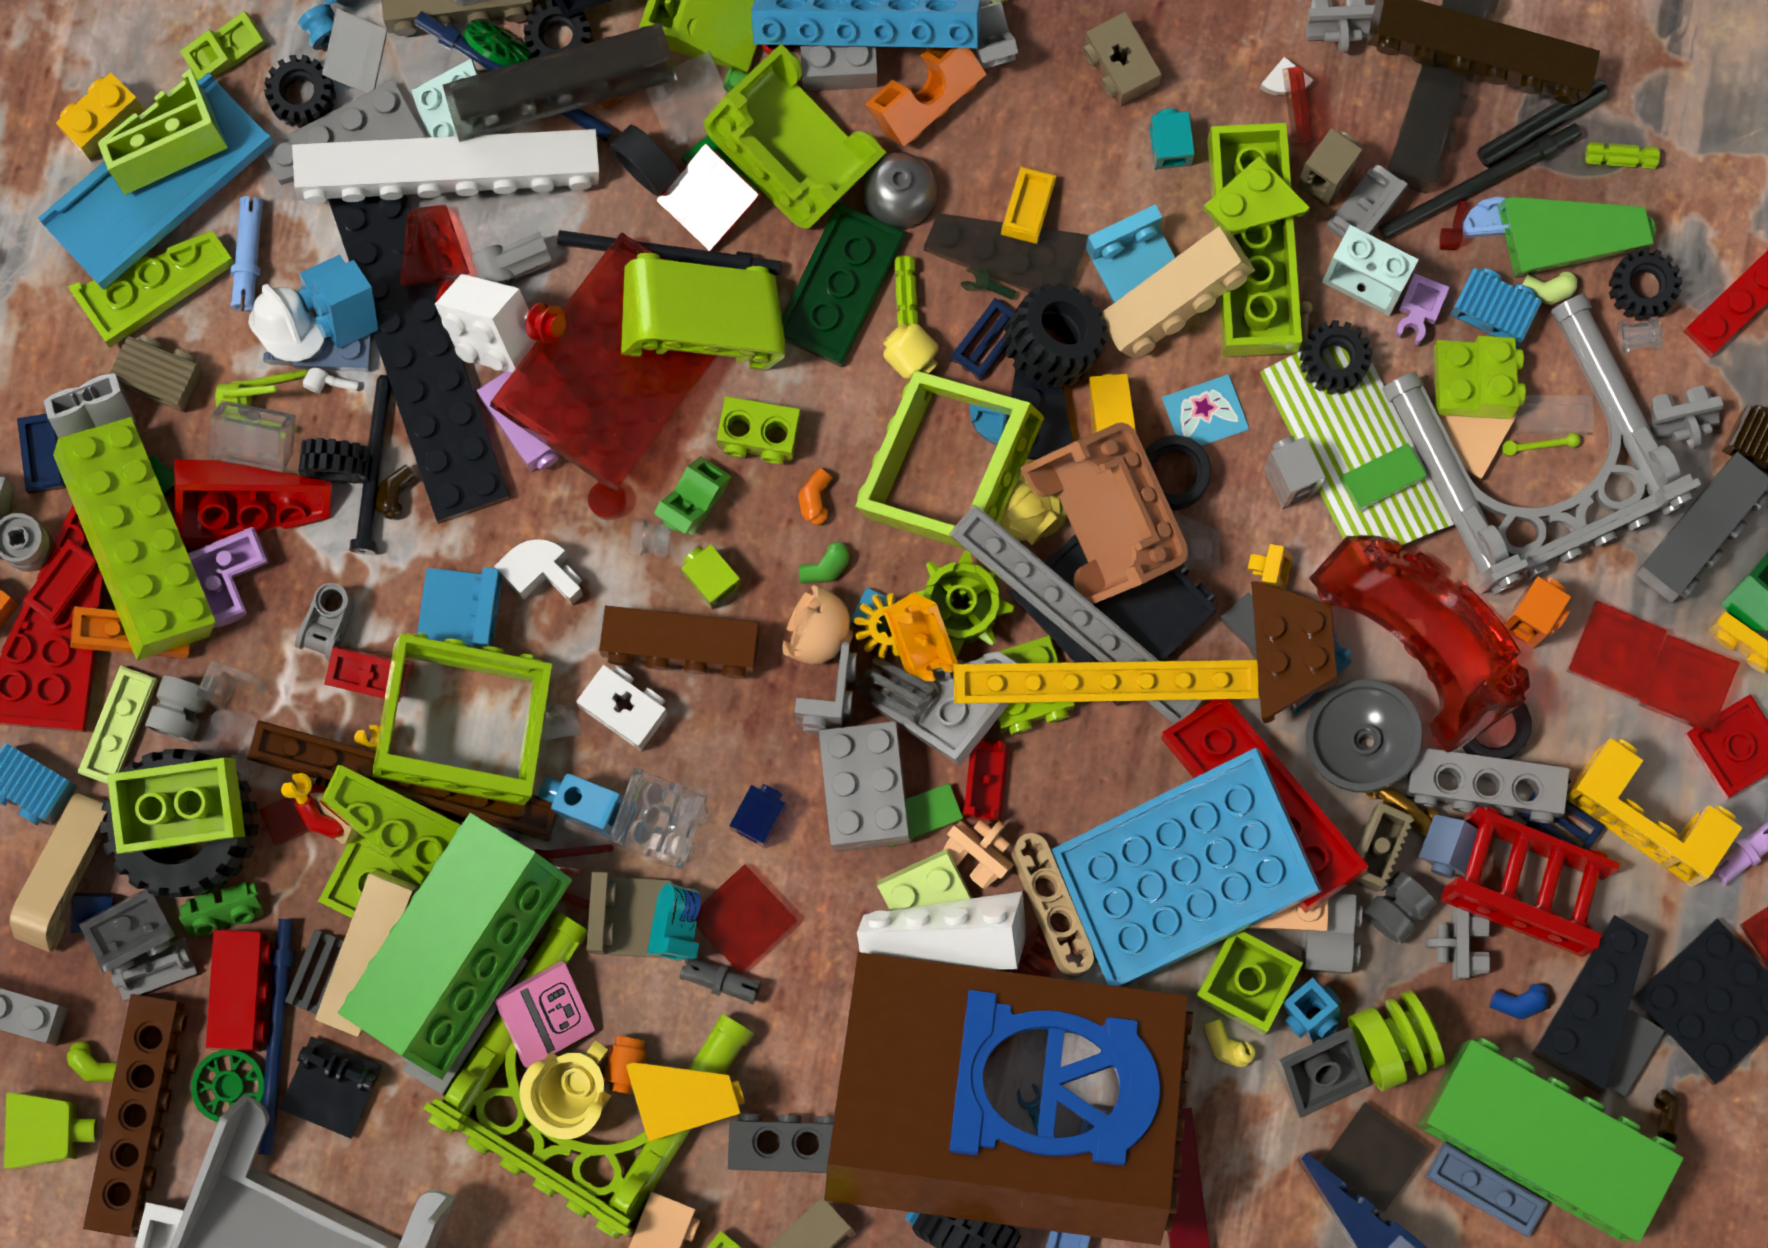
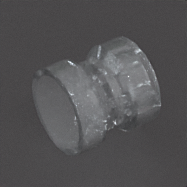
M634 517L630 533L629 554L632 556H642L648 552L658 559L668 560L672 529L668 528L662 520L657 524H649L645 518Z

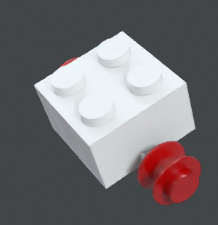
M461 274L456 280L445 282L436 296L435 306L442 318V324L448 331L455 346L456 354L467 363H477L497 371L503 370L519 374L544 345L543 342L548 344L555 343L566 329L565 314L560 307H549L546 303L539 302L529 311L520 289Z

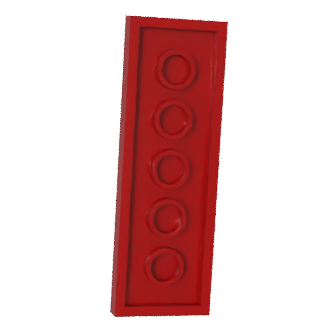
M1229 699L1212 700L1162 732L1161 740L1193 778L1254 748L1261 751L1323 891L1298 903L1304 913H1307L1367 872L1369 867Z

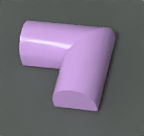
M254 527L188 553L216 621L214 628L236 622L247 614L233 578L269 563L265 549Z

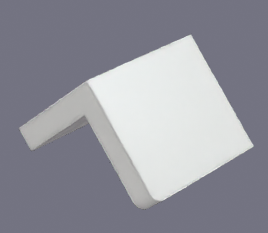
M146 1202L135 1248H170L184 1210Z

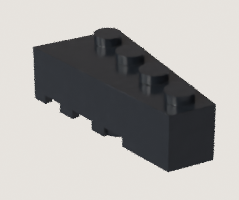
M1616 915L1612 917L1601 935L1599 947L1588 956L1531 1053L1598 1094L1606 1090L1647 945L1648 934Z

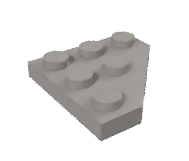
M999 651L983 654L984 658L969 662L957 660L958 664L1016 663ZM941 668L934 669L932 672L936 680L931 682L924 681L914 675L910 677L906 675V672L894 674L871 703L873 707L959 766H961L1010 704H954V671L950 673L943 671Z

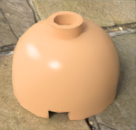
M815 585L811 586L813 595L805 592L795 607L786 629L790 632L793 631L791 642L783 640L782 646L784 655L811 665L822 664L834 658L839 650H841L842 642L850 643L853 637V631L849 629L850 616L847 606L831 592Z

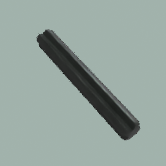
M1597 78L1594 80L1591 94L1580 103L1563 104L1556 102L1481 146L1477 151L1479 160L1485 167H1490L1605 99L1609 94L1607 85L1601 78Z

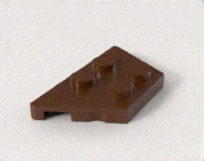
M1253 581L1251 586L1261 718L1263 724L1275 720L1276 714L1294 704L1297 707L1309 700L1315 692L1324 691L1338 683L1331 605Z

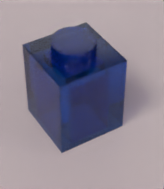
M762 784L760 789L751 785L729 825L730 830L765 848L786 810V803L780 800L783 794L765 784Z

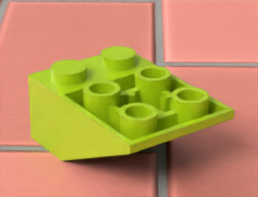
M648 0L639 25L642 42L729 69L733 67L748 74L758 44H753L751 9L754 0Z

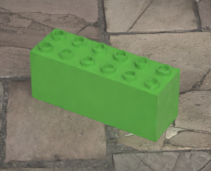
M469 813L465 821L457 828L455 836L441 857L434 863L432 871L420 889L413 895L410 904L398 922L391 928L389 936L377 954L368 963L367 969L354 989L347 995L338 1014L402 1057L442 1080L573 879L536 852L472 813Z
M1479 1037L1477 1041L1471 1039L1459 1044L1416 1127L1620 1242L1640 1243L1684 1159L1674 1152L1676 1146L1658 1136H1654L1651 1139L1639 1133L1641 1127L1625 1117L1619 1116L1618 1119L1606 1115L1603 1113L1606 1107L1589 1097L1584 1096L1582 1100L1568 1093L1571 1088L1565 1083L1553 1077H1549L1548 1080L1533 1074L1535 1067L1517 1057H1514L1513 1060L1504 1058L1498 1054L1500 1048L1486 1039Z

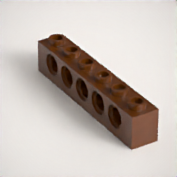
M136 994L130 995L83 1226L85 1230L126 1237H138L145 1209L146 1193L153 1190L157 1170L152 1167L155 1151L160 1152L164 1140V1129L160 1128L162 1114L169 1111L172 1100V1090L168 1089L170 1074L176 1073L180 1060V1051L175 1050L178 1035L184 1034L187 1025L188 1013L183 1011L184 1004L180 1002ZM153 1028H159L162 1032V1041L158 1047L149 1049L145 1043L146 1034ZM150 1066L154 1071V1081L150 1086L142 1088L138 1084V1073L144 1067ZM142 1105L147 1113L146 1120L141 1126L134 1127L130 1122V1113L134 1107ZM133 1144L138 1149L139 1157L135 1164L128 1167L122 1161V1152L125 1147ZM125 1183L130 1188L131 1197L125 1205L120 1206L114 1200V1191L120 1184Z

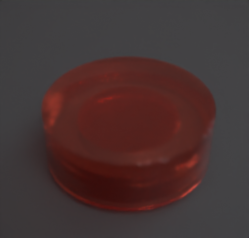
M600 481L590 489L588 494V504L592 513L602 520H613L619 517L626 508L627 499L625 492L614 481Z

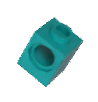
M1170 108L1158 111L1157 115H1151L1149 132L1154 170L1191 166L1195 154L1189 111L1179 112L1178 109Z

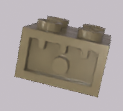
M592 872L587 951L595 955L662 958L648 955L647 950L658 894L665 884H672L670 880L610 877L605 872Z

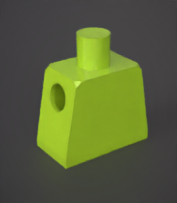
M6 1093L4 1169L20 1170L75 1159L77 1142H97L99 1135L98 1119H77L78 1107L76 1103L24 1094Z

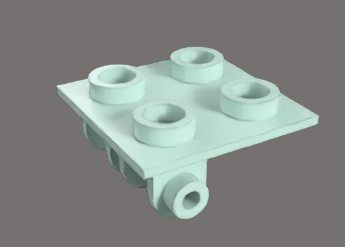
M469 59L411 90L427 138L495 134L494 130L497 128V125L494 122L490 105L487 102V96L483 90L473 59Z

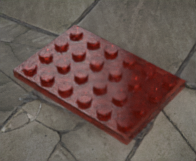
M623 232L618 235L562 308L566 320V329L563 335L552 344L545 343L542 339L537 340L490 402V407L615 493L719 356L668 350L664 354H657L656 349L648 350L643 348L640 357L621 355L625 265L631 260L637 259V255L640 253H652Z

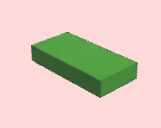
M1409 443L1343 474L1340 480L1357 510L1361 511L1423 481L1427 474Z
M950 783L906 799L911 840L963 820Z

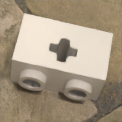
M603 665L576 703L584 712L636 749L642 751L668 715L666 708L662 706L665 700L649 688L642 692L631 684L634 678L618 666L610 670ZM630 697L633 709L631 711L623 709L619 713V708L616 704L617 700L626 701Z

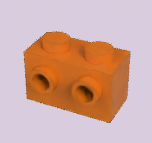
M1537 576L1524 590L1501 629L1528 646L1535 648L1547 635L1552 637L1555 631L1560 629L1571 611L1565 607L1571 596L1564 592L1565 587L1558 581L1549 577L1542 579Z

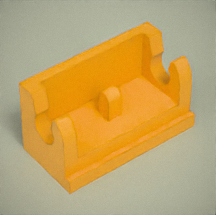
M913 592L883 610L906 675L910 677L914 675L924 681L931 682L936 680L932 672L934 669L941 668L943 671L953 672V665L958 664L936 602Z

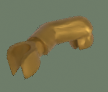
M1388 787L1380 791L1364 793L1373 800L1380 797L1383 799V804L1411 815L1414 822L1410 825L1423 835H1427L1434 814L1441 815L1436 809L1431 807L1423 812L1395 788L1390 789Z

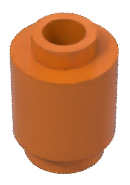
M624 1036L615 1037L614 1045L610 1044L603 1077L605 1079L604 1082L610 1083L609 1091L632 1095L633 1089L626 1065L633 1062L646 1064L648 1051H645L646 1041Z

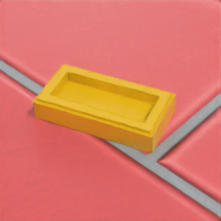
M1020 166L1002 225L1001 235L1035 244L1038 243L1057 175Z

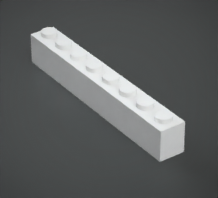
M596 129L292 145L296 199L304 200L308 204H320L326 202L327 199L342 198L346 202H358L364 200L365 197L380 196L384 200H396L402 198L403 195L418 194L422 198H434L440 196L441 193L456 192L460 196H472L479 191L494 190L497 194H510L515 192L516 189L531 188L535 192H547L553 190L554 187L569 186L572 190H585L592 185H598L599 179Z

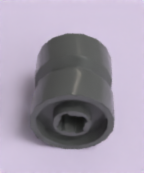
M1398 871L1387 883V886L1384 887L1385 896H1376L1363 911V915L1385 937L1398 945H1402L1415 930L1414 921H1422L1437 903L1430 893L1418 882L1405 873Z

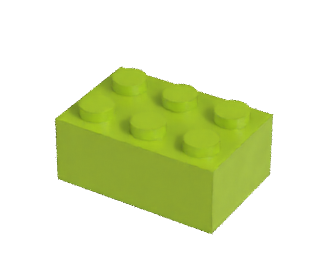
M218 758L107 774L117 854L245 837L235 758Z

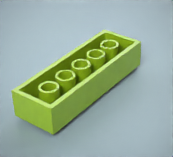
M1287 123L1211 126L1207 140L1211 199L1258 156L1291 188ZM1292 216L1278 220L1275 224L1269 226L1249 228L1247 232L1234 235L1255 271L1247 276V280L1237 289L1228 290L1218 297L1222 357L1296 354L1302 344L1294 219ZM1213 221V230H1214L1215 228L1218 227V225Z
M132 417L58 438L53 454L136 660L208 638L216 621Z

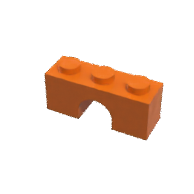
M929 47L920 55L927 66L928 76L926 83L919 91L912 93L910 89L891 80L865 103L886 137L903 147L906 146L909 142L916 140L922 131L936 118L946 114L950 106L961 96L969 93L976 87L977 82L987 74L970 48Z

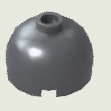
M894 152L883 156L869 169L865 177L863 201L868 211L872 214L873 218L899 230L910 229L923 219L926 220L931 215L936 204L937 183L931 168L921 158L910 153Z

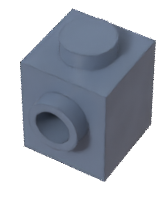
M1434 814L1419 858L1431 864V872L1448 879H1453L1454 874L1465 876L1478 829L1466 821Z

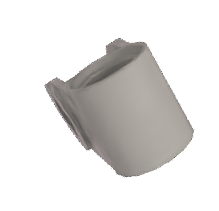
M327 583L318 588L308 613L298 630L295 640L296 648L303 649L307 647L325 654V658L330 660L332 647L342 644L344 631L354 609V601L348 591L335 583ZM332 594H341L343 598L341 607L333 612L327 611L325 607L327 598ZM314 635L319 636V637H321V638L326 639V641L320 640V639L315 638V637H313V636H314Z

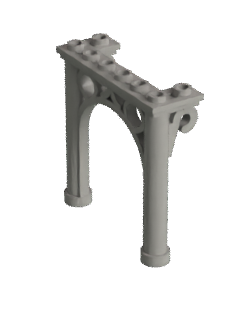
M1585 293L1566 300L1553 308L1551 312L1603 411L1608 426L1609 443L1604 463L1593 481L1582 491L1565 501L1545 507L1523 508L1510 506L1492 499L1473 483L1466 472L1417 372L1403 375L1382 388L1388 402L1394 403L1481 576L1479 578L1481 585L1478 587L1481 594L1492 590L1494 595H1498L1514 587V583L1521 580V576L1524 574L1527 575L1528 579L1539 576L1549 570L1548 563L1558 558L1561 559L1562 563L1571 561L1583 554L1582 547L1593 542L1597 548L1617 538L1616 531L1627 526L1630 532L1649 524L1651 522L1649 516L1661 510L1664 516H1667L1683 508L1685 503L1694 499L1692 493L1701 486L1699 479L1693 480L1691 474L1681 477L1678 463L1670 449L1665 445L1659 447L1590 312L1592 306ZM1621 441L1635 468L1616 464ZM1609 475L1628 477L1634 484L1633 495L1619 502L1608 498L1604 488ZM1646 487L1650 496L1641 500ZM1595 493L1598 504L1607 511H1613L1614 513L1587 525L1585 520L1586 510L1594 502L1590 496ZM1481 507L1493 514L1504 517L1497 529L1495 526L1489 525ZM1577 507V508L1574 510L1573 516H1572L1571 514H1569V513H1564V512H1567V511H1569V510H1571V509ZM1547 518L1548 525L1553 523L1562 524L1571 533L1542 546L1546 539L1547 530L1545 523L1541 519ZM1514 519L1532 524L1536 531V539L1533 543L1519 548L1512 546L1507 541L1506 529Z

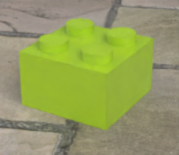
M1240 931L1224 939L1193 999L1263 1036L1270 1029L1303 963L1252 935Z

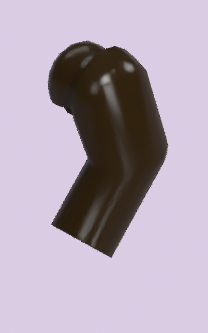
M407 464L396 470L379 485L376 507L378 512L383 513L386 519H395L402 513L403 507L398 502L400 491L417 479Z
M1662 1089L1653 1099V1106L1661 1110L1657 1136L1675 1144L1678 1139L1682 1102L1676 1093L1672 1095L1668 1090Z

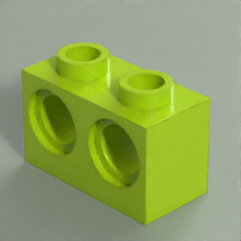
M725 396L716 439L718 448L724 449V454L737 458H745L746 453L759 455L762 461L771 464H783L784 460L793 461L801 419L800 409ZM736 422H745L750 426L749 432L741 437L732 435L729 429ZM774 428H780L787 433V437L781 443H772L766 438L768 432Z

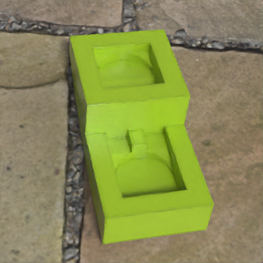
M242 11L216 32L207 30L180 50V53L199 81L208 72L212 77H215L263 48L268 42L250 14Z

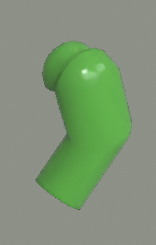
M833 542L827 547V553L818 564L799 565L800 584L836 580L849 562L850 555L846 545L841 542Z

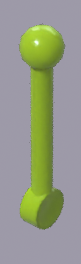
M1571 433L1566 438L1521 444L1506 441L1501 451L1505 456L1511 457L1517 451L1563 445L1575 448L1580 445L1581 438L1578 434Z

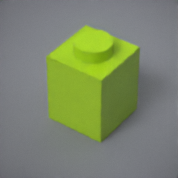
M711 544L704 550L701 546L697 547L683 560L685 563L681 567L683 576L711 609L715 608L741 587L740 578Z

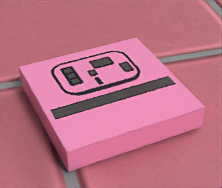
M558 961L497 995L494 1000L523 1066L527 1068L539 1061V1059L544 1060L551 1052L555 1054L595 1031L569 970L562 961Z

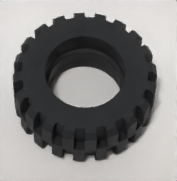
M164 749L162 752H151L143 755L140 762H131L123 771L128 772L218 759L220 757L211 753H203L199 750ZM238 778L245 837L207 842L196 856L185 860L168 858L158 849L117 854L110 799H104L101 810L108 812L107 822H100V833H107L109 842L103 844L106 855L115 857L117 862L114 863L113 867L120 875L130 877L128 883L137 889H147L148 894L159 897L169 896L171 898L190 897L207 894V891L221 888L227 884V879L230 876H237L244 868L241 862L244 858H250L255 848L250 845L252 836H258L259 824H253V814L258 813L256 802L250 801L248 793L252 790L247 781H240Z

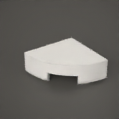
M1284 57L1262 82L1260 89L1271 95L1290 94V91L1287 89L1288 87L1291 90V94H1298L1306 90L1312 84L1313 79ZM1284 70H1287V71H1288V79H1285V80H1284V78H1287V77H1285V76L1283 77L1284 73H1286V72H1283V71H1284Z

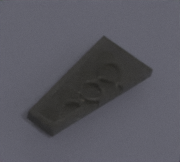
M938 213L923 246V251L1029 293L1035 287L1040 289L1043 284L1048 283L1053 288L1057 283L1065 284L1066 289H1069L1086 250L1089 235L1042 228L1038 243L1035 244L1001 235L1003 222Z

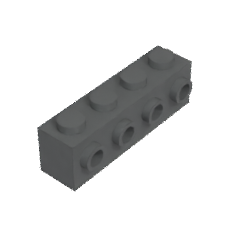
M1736 452L1635 574L1670 603L1679 595L1686 599L1700 582L1695 577L1703 566L1710 570L1724 553L1719 549L1720 545L1727 537L1733 541L1745 528L1747 523L1742 520L1750 509L1757 512L1768 500V492H1766L1768 476Z

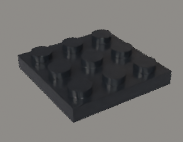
M1718 918L1714 919L1631 998L1657 1026L1665 1030L1664 1034L1712 1085L1723 1078L1768 1035V971Z

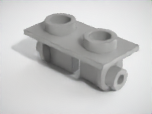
M183 937L170 942L168 948L153 956H149L145 952L133 958L135 964L132 967L116 975L112 973L111 979L116 989L119 988L121 997L125 1001L130 999L131 994L142 995L196 975L197 971L186 938Z

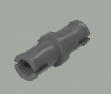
M697 959L685 960L686 966L682 967L680 973L681 980H687L712 989L711 993L718 996L724 993L749 1002L752 1005L757 999L755 995L759 994L762 981L731 972L730 967L723 964L717 967Z

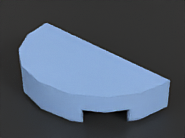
M1493 197L1485 199L1471 209L1462 224L1461 238L1504 235L1505 228H1509V224H1501L1497 206L1505 198Z

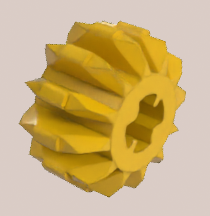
M888 593L885 606H883L881 598L878 594L872 596L874 610L865 603L859 606L860 610L867 614L868 617L867 619L854 618V624L866 625V630L857 632L855 638L857 640L868 636L871 638L863 648L866 652L873 650L876 644L879 643L878 657L885 658L887 645L890 646L892 654L897 657L899 653L892 634L888 636L886 632H878L876 626L877 623H882L878 619L884 615L883 610L894 604L895 595Z

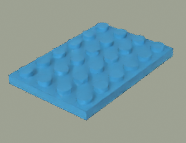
M1257 748L1051 849L1106 982L1111 986L1126 987L1323 892L1261 751Z

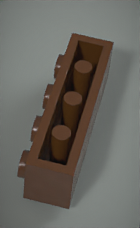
M605 605L599 651L602 657L608 658L607 663L613 665L630 666L632 660L646 662L645 667L655 670H668L669 665L684 666V672L707 674V669L722 671V676L744 679L745 673L754 674L760 629L758 622Z

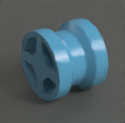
M327 4L313 7L304 13L298 21L302 31L308 32L310 36L309 42L314 50L328 48L334 22V12L331 6Z

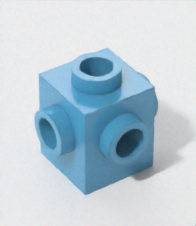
M1313 977L1307 983L1294 988L1283 1002L1289 1016L1285 1020L1286 1024L1297 1037L1301 1038L1306 1035L1312 1043H1315L1320 1038L1324 1039L1333 1035L1340 1027L1339 1022L1343 1019L1339 1009V1005L1342 1004L1339 997L1329 986L1326 985L1322 988ZM1319 1012L1312 1019H1308L1311 1013Z

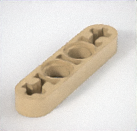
M1024 834L1012 848V861L1057 968L1067 977H1080L1093 964L1094 954L1048 843L1039 834ZM1026 844H1028L1030 849L1037 848L1039 851L1034 858L1037 868L1039 869L1042 865L1046 866V868L1039 869L1032 875L1029 873L1035 867L1032 857L1030 855L1023 856L1022 854ZM1039 878L1049 879L1055 887L1054 895L1050 897L1041 896L1035 888L1036 880ZM1056 913L1066 916L1070 923L1069 930L1062 933L1054 930L1050 925V916ZM1073 935L1076 937L1070 943V946L1075 955L1081 954L1083 956L1079 967H1077L1075 962L1068 963L1066 960L1071 953L1068 943L1066 942L1060 946L1058 942H1064Z

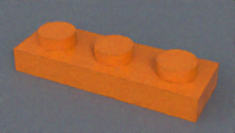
M74 606L70 648L134 654L116 610ZM190 643L153 656L187 659Z

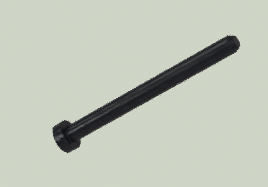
M379 375L376 380L368 449L371 450L368 478L363 483L356 539H351L349 543V551L357 554L373 555L376 552V543L371 541L391 390L387 375Z

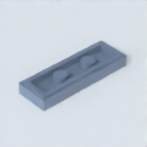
M1445 1142L1440 1146L1424 1175L1426 1179L1525 1237L1531 1235L1548 1202Z

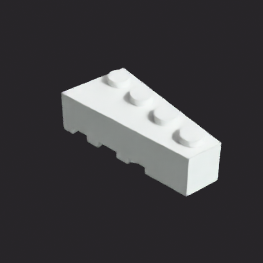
M1020 891L892 911L880 910L865 914L857 931L859 951L861 953L990 970L1017 969L1027 936L1023 893Z

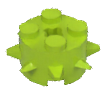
M969 551L963 552L958 564L952 562L940 567L929 561L926 566L930 578L927 581L926 588L915 593L937 603L955 655L959 654L964 644H971L979 639L994 645L996 640L992 627L997 616L1012 613L1014 609L1013 605L999 598L997 583L1001 578L993 572L988 573L979 565L975 564L974 566ZM957 597L961 601L967 598L969 600L967 609H955L954 598Z

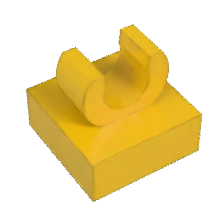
M1269 544L1267 557L1251 554L1247 569L1252 570L1253 575L1262 577L1264 584L1286 590L1293 556L1284 546Z

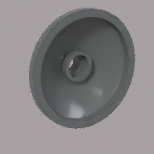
M1369 679L1349 681L1330 690L1318 701L1312 710L1306 727L1307 751L1317 771L1334 786L1357 793L1380 791L1400 781L1416 763L1423 741L1421 720L1411 700L1396 687L1382 681ZM1364 739L1374 740L1373 746L1368 749L1360 746Z

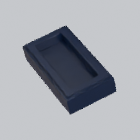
M47 414L17 418L26 492L33 494L65 489V483L53 456L58 436Z

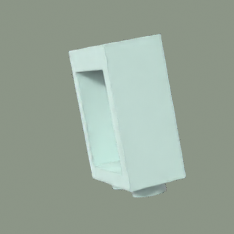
M1350 225L1332 258L1322 283L1390 316L1419 259ZM1360 284L1364 285L1365 291H1358L1357 286Z

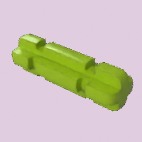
M1589 142L1585 149V161L1588 164L1601 165L1603 161L1606 165L1636 167V165L1641 164V168L1655 169L1660 161V149L1653 146H1644V149H1640L1639 145L1609 143L1608 146H1604L1602 142Z
M898 256L895 258V275H898L895 277L897 309L900 310L897 312L898 326L903 322L907 326L913 323L918 324V312L915 310L917 308L916 276H913L915 274V259L913 256Z

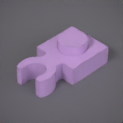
M1414 273L1398 310L1408 314V317L1403 318L1399 322L1395 330V337L1400 338L1404 329L1411 327L1417 333L1413 344L1418 346L1426 333L1423 322L1434 325L1449 287Z

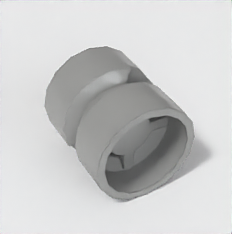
M12 513L3 517L0 520V556L15 569L23 572H34L45 566L54 549L51 535L36 520L26 514Z
M163 675L156 694L160 703L159 705L152 706L145 727L160 734L193 743L200 724L196 715L197 713L204 712L211 691L194 683Z

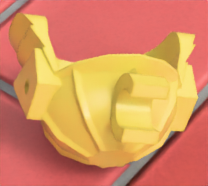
M1026 459V462H1025L1024 465H1026V464H1028V463H1030V462H1032V461H1035V460ZM1021 471L999 525L1016 540H1027L1033 545L1042 537L1056 533L1065 522L1067 514L1057 493L1048 497L1036 495L1030 489Z
M595 1041L585 1055L582 1053H565L557 1056L551 1052L544 1060L539 1059V1061L529 1066L522 1078L519 1093L522 1109L534 1127L550 1137L564 1140L578 1138L593 1128L611 1097L610 1094L604 1091L605 1079L599 1067L606 1057L605 1054L608 1052L606 1047Z

